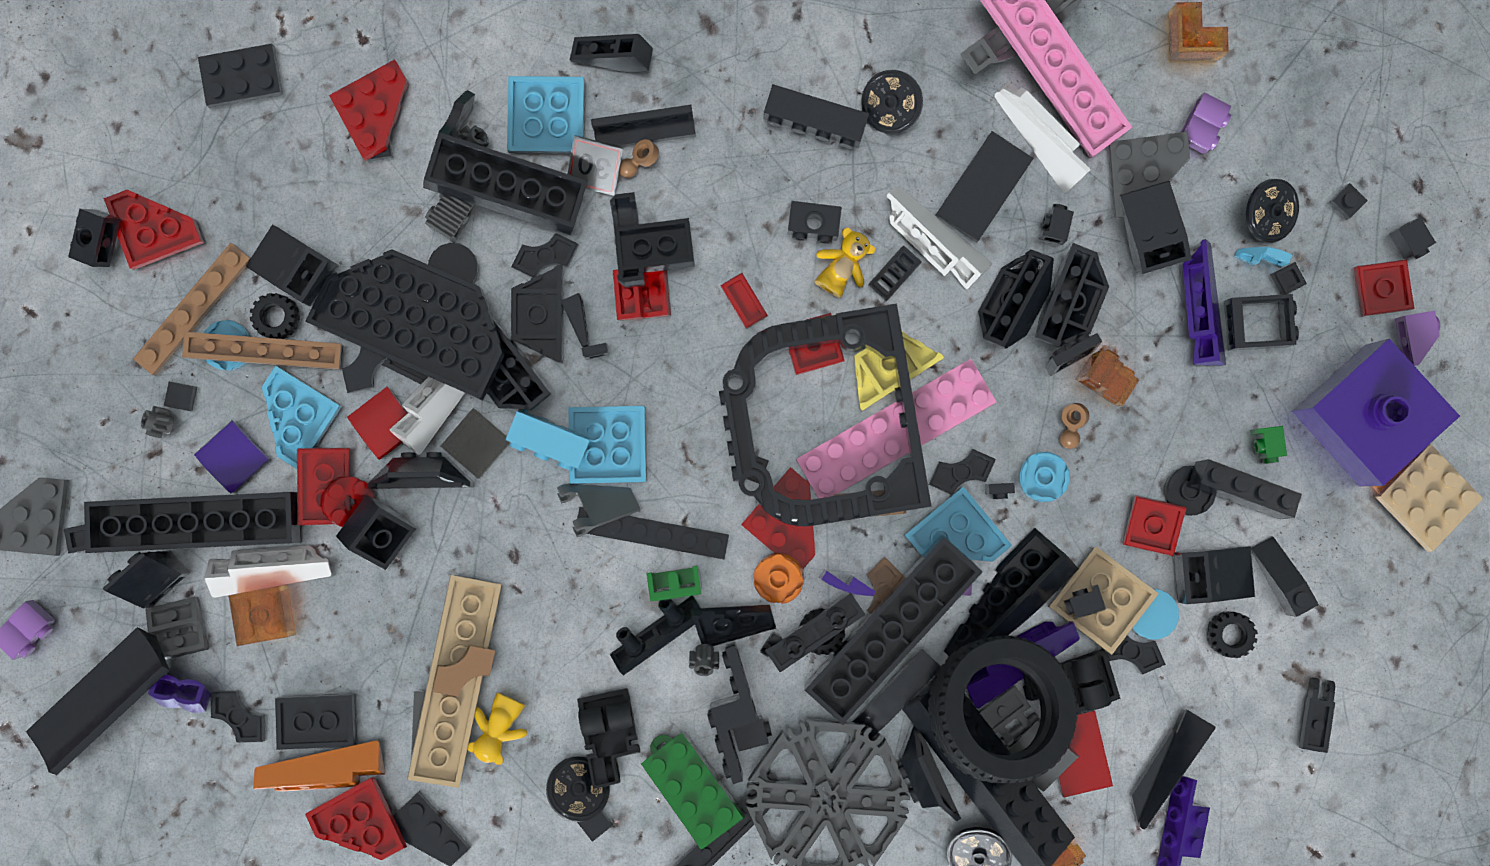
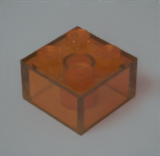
M288 585L228 595L236 646L296 635Z

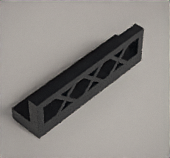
M691 104L591 119L595 141L618 147L633 146L644 139L654 143L696 136Z

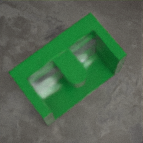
M699 566L659 573H646L650 602L701 594L702 583Z

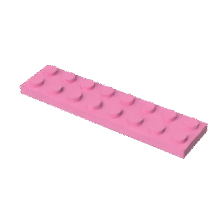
M980 0L1089 158L1095 156L1133 128L1045 0Z
M972 359L912 392L921 445L996 403L995 398ZM901 402L889 405L796 459L818 499L840 493L910 452L906 428H901L899 413L903 412Z

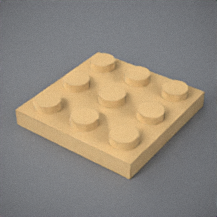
M1429 444L1375 496L1427 552H1433L1483 499L1432 444Z
M1095 546L1049 608L1066 621H1073L1079 631L1112 655L1159 593ZM1098 584L1106 610L1078 619H1074L1073 614L1068 615L1064 600L1072 598V592L1087 588L1088 593L1092 592L1091 587Z

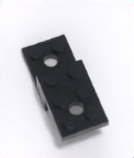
M736 642L726 644V651L722 652V657L726 669L731 668L733 676H730L729 680L733 694L737 695L711 702L707 716L711 729L716 727L718 733L715 735L718 753H724L725 759H722L726 779L731 778L732 783L736 784L743 782V771L730 730L758 722V715Z

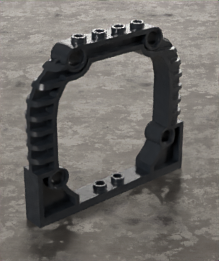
M897 303L774 325L760 331L744 345L736 359L734 369L729 370L723 377V390L719 391L721 406L726 405L727 415L723 416L725 431L730 430L732 439L727 441L729 456H734L736 466H731L733 482L738 481L739 487L745 495L755 497L759 505L775 519L789 525L804 527L931 507ZM850 332L857 333L860 338L859 342L849 344L845 339L846 334ZM830 343H840L841 347L848 352H856L864 347L877 354L883 360L894 359L898 387L894 388L896 402H901L903 412L899 413L901 428H906L910 457L901 459L895 470L887 478L882 476L872 477L866 483L864 491L812 500L790 499L774 491L769 471L764 466L756 463L747 401L756 390L754 372L756 368L768 357L780 352ZM733 377H739L743 380L742 386L737 390L729 387V380ZM749 477H756L759 480V487L754 491H749L745 488V481ZM880 482L884 485L885 492L882 496L872 494L871 486L873 483Z

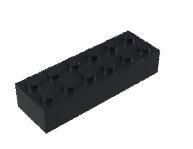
M438 132L423 180V188L571 235L588 180Z

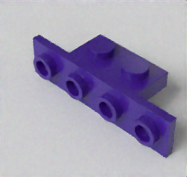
M1183 775L1171 792L1157 866H1181L1182 857L1201 858L1210 807L1193 804L1197 785L1196 779Z

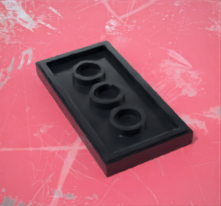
M991 131L936 213V216L975 242H978L1034 158L994 131Z

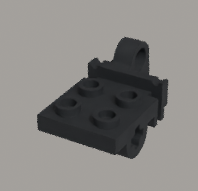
M1100 649L1061 662L1063 670L1067 672L1075 691L1077 715L1086 710L1091 711L1111 705V702L1121 699L1106 650ZM1024 675L1025 685L1023 690L1026 700L1034 701L1039 699L1033 684Z
M627 688L577 699L579 724L585 741L584 747L585 750L592 749L593 753L586 755L593 789L619 784L621 780L616 758L641 753L638 744L631 745V741L638 739Z

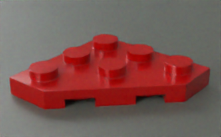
M395 59L329 95L365 161L388 148L390 143L389 137L401 109L400 103L404 92L406 93L409 83Z
M127 189L103 198L109 214L121 219L117 236L128 266L132 270L204 243L196 220Z
M791 467L773 487L774 491L790 499L811 500L810 483ZM759 504L741 524L772 552L790 555L797 560L802 569L816 555L813 526L804 527L783 523L769 515Z
M375 777L369 778L305 814L316 838L337 843L339 846L356 852L366 853L379 860H384L407 847Z

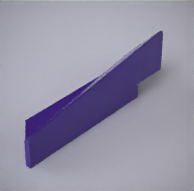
M1203 239L1200 242V247L1192 255V260L1183 263L1189 338L1195 339L1194 365L1223 366L1226 365L1212 247L1207 239Z
M1073 621L1058 627L1055 626L1054 622H1043L1017 635L1018 638H1025L1035 642L1036 645L1042 646L1054 657L1080 640ZM1006 664L989 665L972 676L966 687V692L974 706L979 709L1022 680L1025 674L1014 666Z

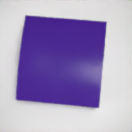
M233 420L194 454L206 470L230 494L269 460V457L250 440L251 437Z
M825 569L819 576L827 584L848 593L873 596L876 592L852 575H850L846 583Z

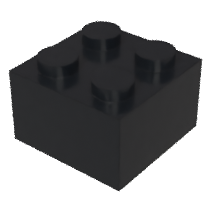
M366 494L336 537L349 551L386 570L416 528L403 515Z

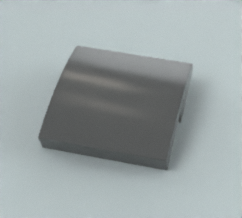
M197 597L145 609L148 633L157 637L166 660L209 649Z
M1040 719L1009 749L1011 754L1018 753L1031 744L1038 731ZM1069 746L1061 760L1052 769H1049L1047 773L1038 778H1033V783L1044 792L1079 755Z

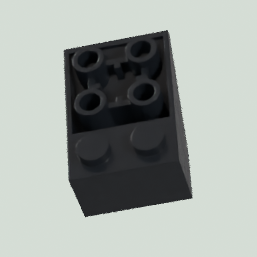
M1170 181L1119 195L1133 266L1140 273L1145 274L1192 260L1188 236Z
M272 224L245 267L301 303L311 306L320 292L326 277L331 275L337 264Z
M1251 546L1179 551L1174 553L1178 603H1212L1255 597Z
M171 550L138 552L127 561L129 564L122 571L117 570L107 579L109 583L102 589L143 609L150 608L156 605L186 578L190 572Z

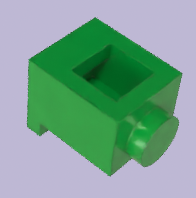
M1283 426L1250 430V435L1256 434L1254 450L1258 454L1259 459H1263V464L1279 462V457L1287 456Z

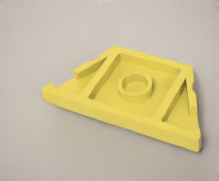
M902 331L910 380L944 359L941 353L935 352ZM866 348L854 355L859 406L861 411L893 392L894 388L898 387L894 359L883 360Z

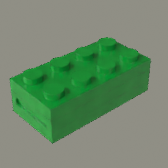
M686 732L680 733L674 739L668 735L655 737L650 745L652 755L643 761L641 765L702 850L744 819L746 815ZM666 742V745L658 749L661 743Z

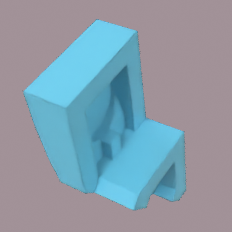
M1250 247L1238 249L1234 257L1252 266L1260 263V260L1263 259L1281 268L1289 264L1292 254L1271 247Z

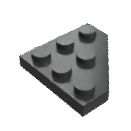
M1188 132L1120 140L1110 144L1116 218L1123 217L1119 195L1165 181L1171 182L1182 166L1184 167L1190 159Z
M39 477L0 509V550L60 556L69 480Z

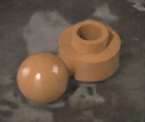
M647 139L639 141L633 148V158L621 160L619 174L624 178H632L637 174L639 165L648 167L654 164L659 156L657 145Z
M1081 403L1070 404L1062 412V421L1068 428L1060 435V442L1067 449H1073L1079 445L1080 435L1077 430L1085 426L1089 421V411ZM1075 411L1080 413L1079 420L1074 417Z

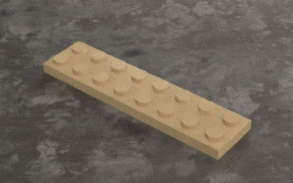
M450 575L407 780L456 788L460 786L482 676L468 681L461 689L459 697L435 693L432 690L438 665L456 663L465 655L469 645L483 648L489 647L502 584Z

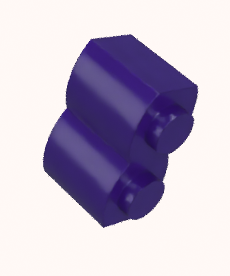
M164 675L148 692L160 706L166 708L182 707L184 710L192 713L206 712L211 693L202 683L190 679L179 681L170 675Z

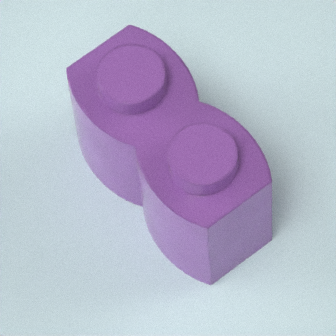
M1205 92L1201 94L1181 132H1188L1189 147L1202 154L1209 151V149L1214 150L1220 140V136H1218L1220 128H1225L1232 116L1229 113L1231 105Z
M34 600L25 601L11 615L8 621L0 627V648L12 660L21 657L25 659L36 649L34 644L38 639L42 640L52 632L53 628L51 626L56 620Z

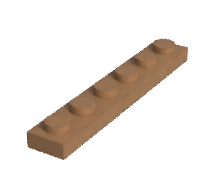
M230 243L135 355L133 360L150 374L156 376L183 344L184 332L194 331L246 269L245 266L250 257L236 245Z
M184 332L182 357L188 359L340 370L342 344Z

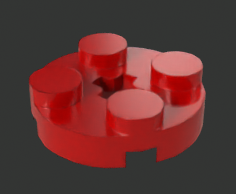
M340 477L331 482V485L324 491L321 498V506L324 515L332 523L343 527L366 494L374 498L372 490L368 489L367 482L355 477ZM347 495L354 499V504L351 505L350 509L342 505V501L346 500Z

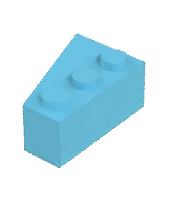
M518 410L505 440L511 442L510 447L524 451L527 448L535 452V457L545 461L552 458L559 461L558 466L572 471L573 467L579 468L591 438L567 427L549 422L544 417L539 418L529 414L528 410Z

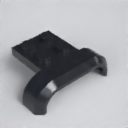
M635 193L614 195L610 200L618 264L617 278L620 284L625 288L645 286V273L695 266L689 218L639 224Z

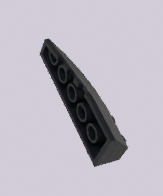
M1034 528L998 565L995 570L997 572L991 583L987 582L982 590L984 592L983 596L977 604H973L969 610L970 616L965 624H960L944 652L950 656L968 643L994 636H1008L1038 611L1079 568L1062 550Z

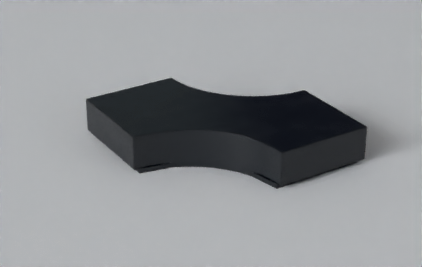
M465 91L454 102L451 113L439 132L453 137L457 136L465 119L470 115L475 97L473 92Z
M557 233L554 234L550 241L540 246L531 247L522 244L511 267L532 278L549 266L562 265L569 267L579 244Z
M361 347L356 360L349 366L342 368L347 393L350 394L374 388L375 373L387 358Z
M971 449L970 453L957 463L949 464L939 461L928 485L953 495L956 489L967 481L979 480L986 482L996 459Z
M1127 635L1112 655L1107 652L1109 661L1127 660L1135 665L1142 675L1166 665L1154 640L1150 642H1137Z
M239 690L211 692V718L226 722L232 728L237 743L265 741V715H258L249 711L240 699Z

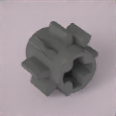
M466 125L459 131L460 135L457 137L459 139L484 147L489 145L486 132L476 125L471 129Z
M153 406L152 411L146 410L143 413L141 428L146 429V435L162 438L163 433L169 434L171 432L174 418L168 415L169 409Z
M708 644L696 646L695 651H689V668H694V672L699 676L711 675L713 669H719V651L714 652L713 646Z

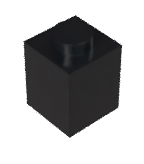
M1421 217L1389 233L1404 259L1412 256L1418 259L1430 252L1428 248L1436 243Z
M762 715L758 716V722L733 729L739 752L769 744L768 737L772 736L769 721L764 722Z

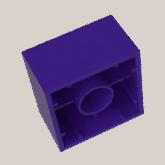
M1390 338L1364 345L1291 411L1359 487L1384 486L1460 417Z

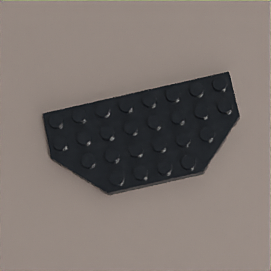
M393 249L384 252L382 256L375 259H367L352 265L346 271L328 275L305 322L482 401L505 356L484 291L481 287Z

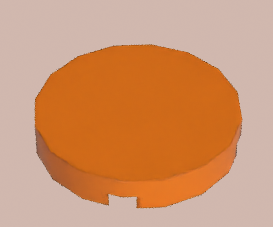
M782 553L770 554L764 557L755 568V589L768 602L788 603L794 600L803 588L805 580L803 569L798 561L790 555Z

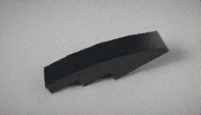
M921 649L906 667H903L887 685L885 684L852 722L864 723V727L870 726L872 730L868 734V738L872 739L915 697L939 671L941 666Z

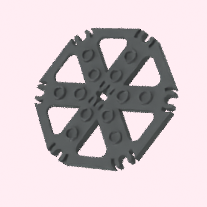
M806 719L809 725V729H807L804 722L800 720L798 722L801 729L798 733H793L791 728L787 726L786 731L790 738L787 739L783 730L780 732L748 778V781L758 782L757 784L754 782L747 783V789L756 790V794L753 797H745L747 803L755 804H746V807L770 859L772 860L774 856L773 861L776 865L781 859H787L788 862L785 866H794V864L795 866H856L860 863L864 866H870L866 860L870 858L872 865L875 866L907 820L906 814L909 813L908 808L900 807V802L902 800H910V796L906 793H900L909 792L908 786L902 778L885 737L882 740L883 736L880 733H877L873 739L868 738L872 728L868 725L864 727V723L845 722L842 725L839 721ZM821 731L848 733L851 738L849 745L833 768L829 770L816 742V735ZM789 749L793 752L806 783L774 781L768 779L766 773L780 751ZM874 756H881L892 778L891 785L887 788L854 786ZM822 787H824L826 792H828L830 795H835L831 798L832 806L834 808L833 810L831 809L830 805L827 804L826 801L821 802V800L824 799L825 794ZM814 789H817L818 795H816ZM766 808L802 811L786 835L780 840H776L771 836L762 816ZM850 814L886 816L888 824L875 843L866 846L863 844ZM825 826H827L839 852L838 861L833 864L806 861L805 855Z

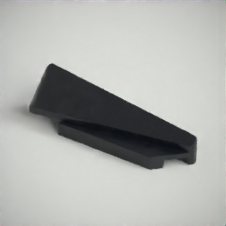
M1187 709L1182 716L1176 733L1169 730L1130 792L1131 803L1134 806L1137 819L1136 824L1143 830L1150 824L1216 728Z

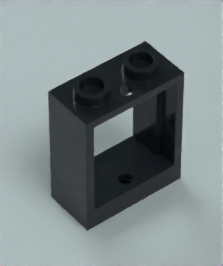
M1293 294L1235 297L1224 301L1228 351L1284 348L1297 345L1299 329L1295 326L1294 316L1297 313V304L1293 300ZM1278 304L1281 340L1245 342L1243 306Z

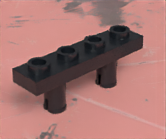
M849 593L765 651L778 671L782 672L866 614L852 593Z
M690 596L678 606L672 599L660 600L658 607L664 616L636 636L627 627H622L617 631L616 638L622 646L610 653V656L623 676L695 625L690 609L701 608L694 596Z

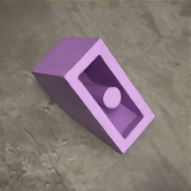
M1435 311L1395 318L1400 350L1414 366L1422 362L1440 336V320L1436 316Z

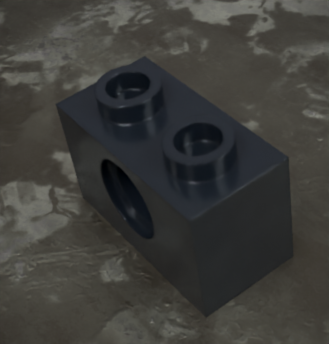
M791 201L787 235H791L792 239L798 241H807L808 237L817 238L819 243L832 244V240L837 241L842 207ZM810 218H817L821 222V226L818 229H811L807 225V221Z
M79 208L68 257L91 267H110L121 219L100 210Z

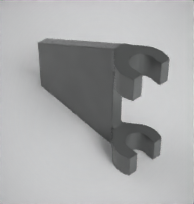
M563 484L557 487L559 492L557 495L561 504L572 500L578 495L588 518H578L573 521V531L576 537L587 534L593 528L640 511L639 504L631 488L581 484Z

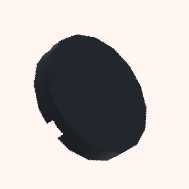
M447 243L439 246L433 251L428 260V265L473 284L476 281L479 271L477 258L468 247L460 243Z
M1182 466L1174 470L1167 477L1164 486L1166 501L1187 507L1185 516L1206 512L1214 504L1216 498L1213 494L1188 486L1194 466Z

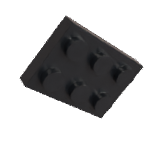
M272 43L198 57L205 103L208 108L283 95L275 46Z
M354 694L275 698L276 750L349 747L356 745Z

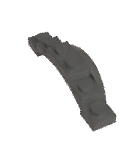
M1082 0L1045 1L1060 23H1062ZM997 26L963 51L961 56L972 72L977 74L990 63L1004 62L1018 56V54Z

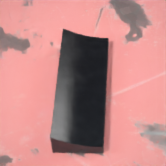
M137 627L26 731L39 750L49 773L57 776L170 670L156 636Z

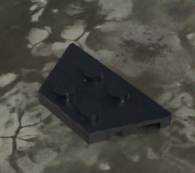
M557 265L554 269L511 288V339L558 363H563L562 265Z

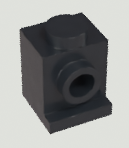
M1053 204L1052 210L1044 215L1042 228L1046 229L1039 234L1038 240L1060 245L1067 242L1074 211L1067 210L1068 207L1065 205Z
M1098 584L1092 586V592L1089 593L1087 588L1072 592L1073 597L1064 600L1067 614H1073L1074 619L1105 611L1106 607Z

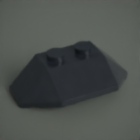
M1072 243L1057 272L1039 317L1035 338L1060 347L1075 341L1084 334H1091L1109 289V284L1097 252Z
M1030 249L1025 255L1014 259L1001 268L978 311L982 335L985 341L1007 349L1027 336L1051 291L1053 257Z
M493 319L505 356L487 394L499 409L533 410L549 397L551 392L543 378L516 343Z
M415 452L401 453V457L392 458L368 483V489L474 487V481L449 457H442V452H426V457H416Z
M911 723L898 756L901 762L898 765V769L903 780L908 778L912 786L908 789L914 803L919 801L923 809L958 821L961 817L923 736Z

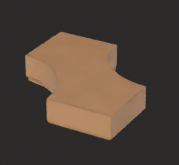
M883 557L866 574L872 582L873 590L876 591L869 608L866 610L868 613L879 604L903 576L886 557Z
M469 645L465 655L456 663L438 665L432 691L459 697L461 689L468 681L478 676H490L495 650Z

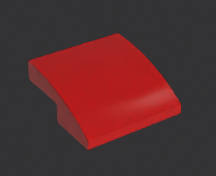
M618 269L613 270L617 320L671 316L667 270L645 273V286L625 288L618 282Z
M386 386L347 416V418L377 459L380 460L403 443L390 429L409 412L403 408L392 390Z

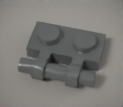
M1015 685L979 711L993 731L1000 733L1002 736L1000 740L1005 746L1013 745L1016 742V738L1026 732L1040 719L1035 712L1028 717L1024 715L1023 712L1031 706ZM1017 718L1020 723L1008 732L1005 726Z

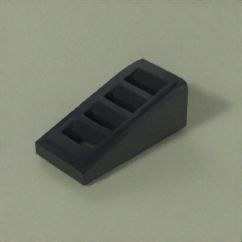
M903 245L868 285L887 302L922 261ZM901 255L912 264L910 268L899 259ZM894 263L905 272L903 276L892 267ZM887 271L898 280L896 284L885 275ZM880 279L891 287L889 292L878 283Z
M580 293L563 299L561 303L581 346L588 347L590 342L583 298Z

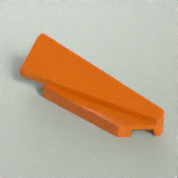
M371 741L256 767L254 769L253 789L274 788L275 791H299L355 787L359 784V776L385 775L380 743L378 741Z

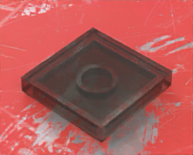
M473 408L440 447L476 478L480 479L511 442L505 440L507 436Z

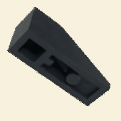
M640 34L574 37L569 60L574 63L624 72L649 71L653 48Z
M1273 536L1251 547L1253 556L1286 615L1298 617L1319 605L1309 585Z

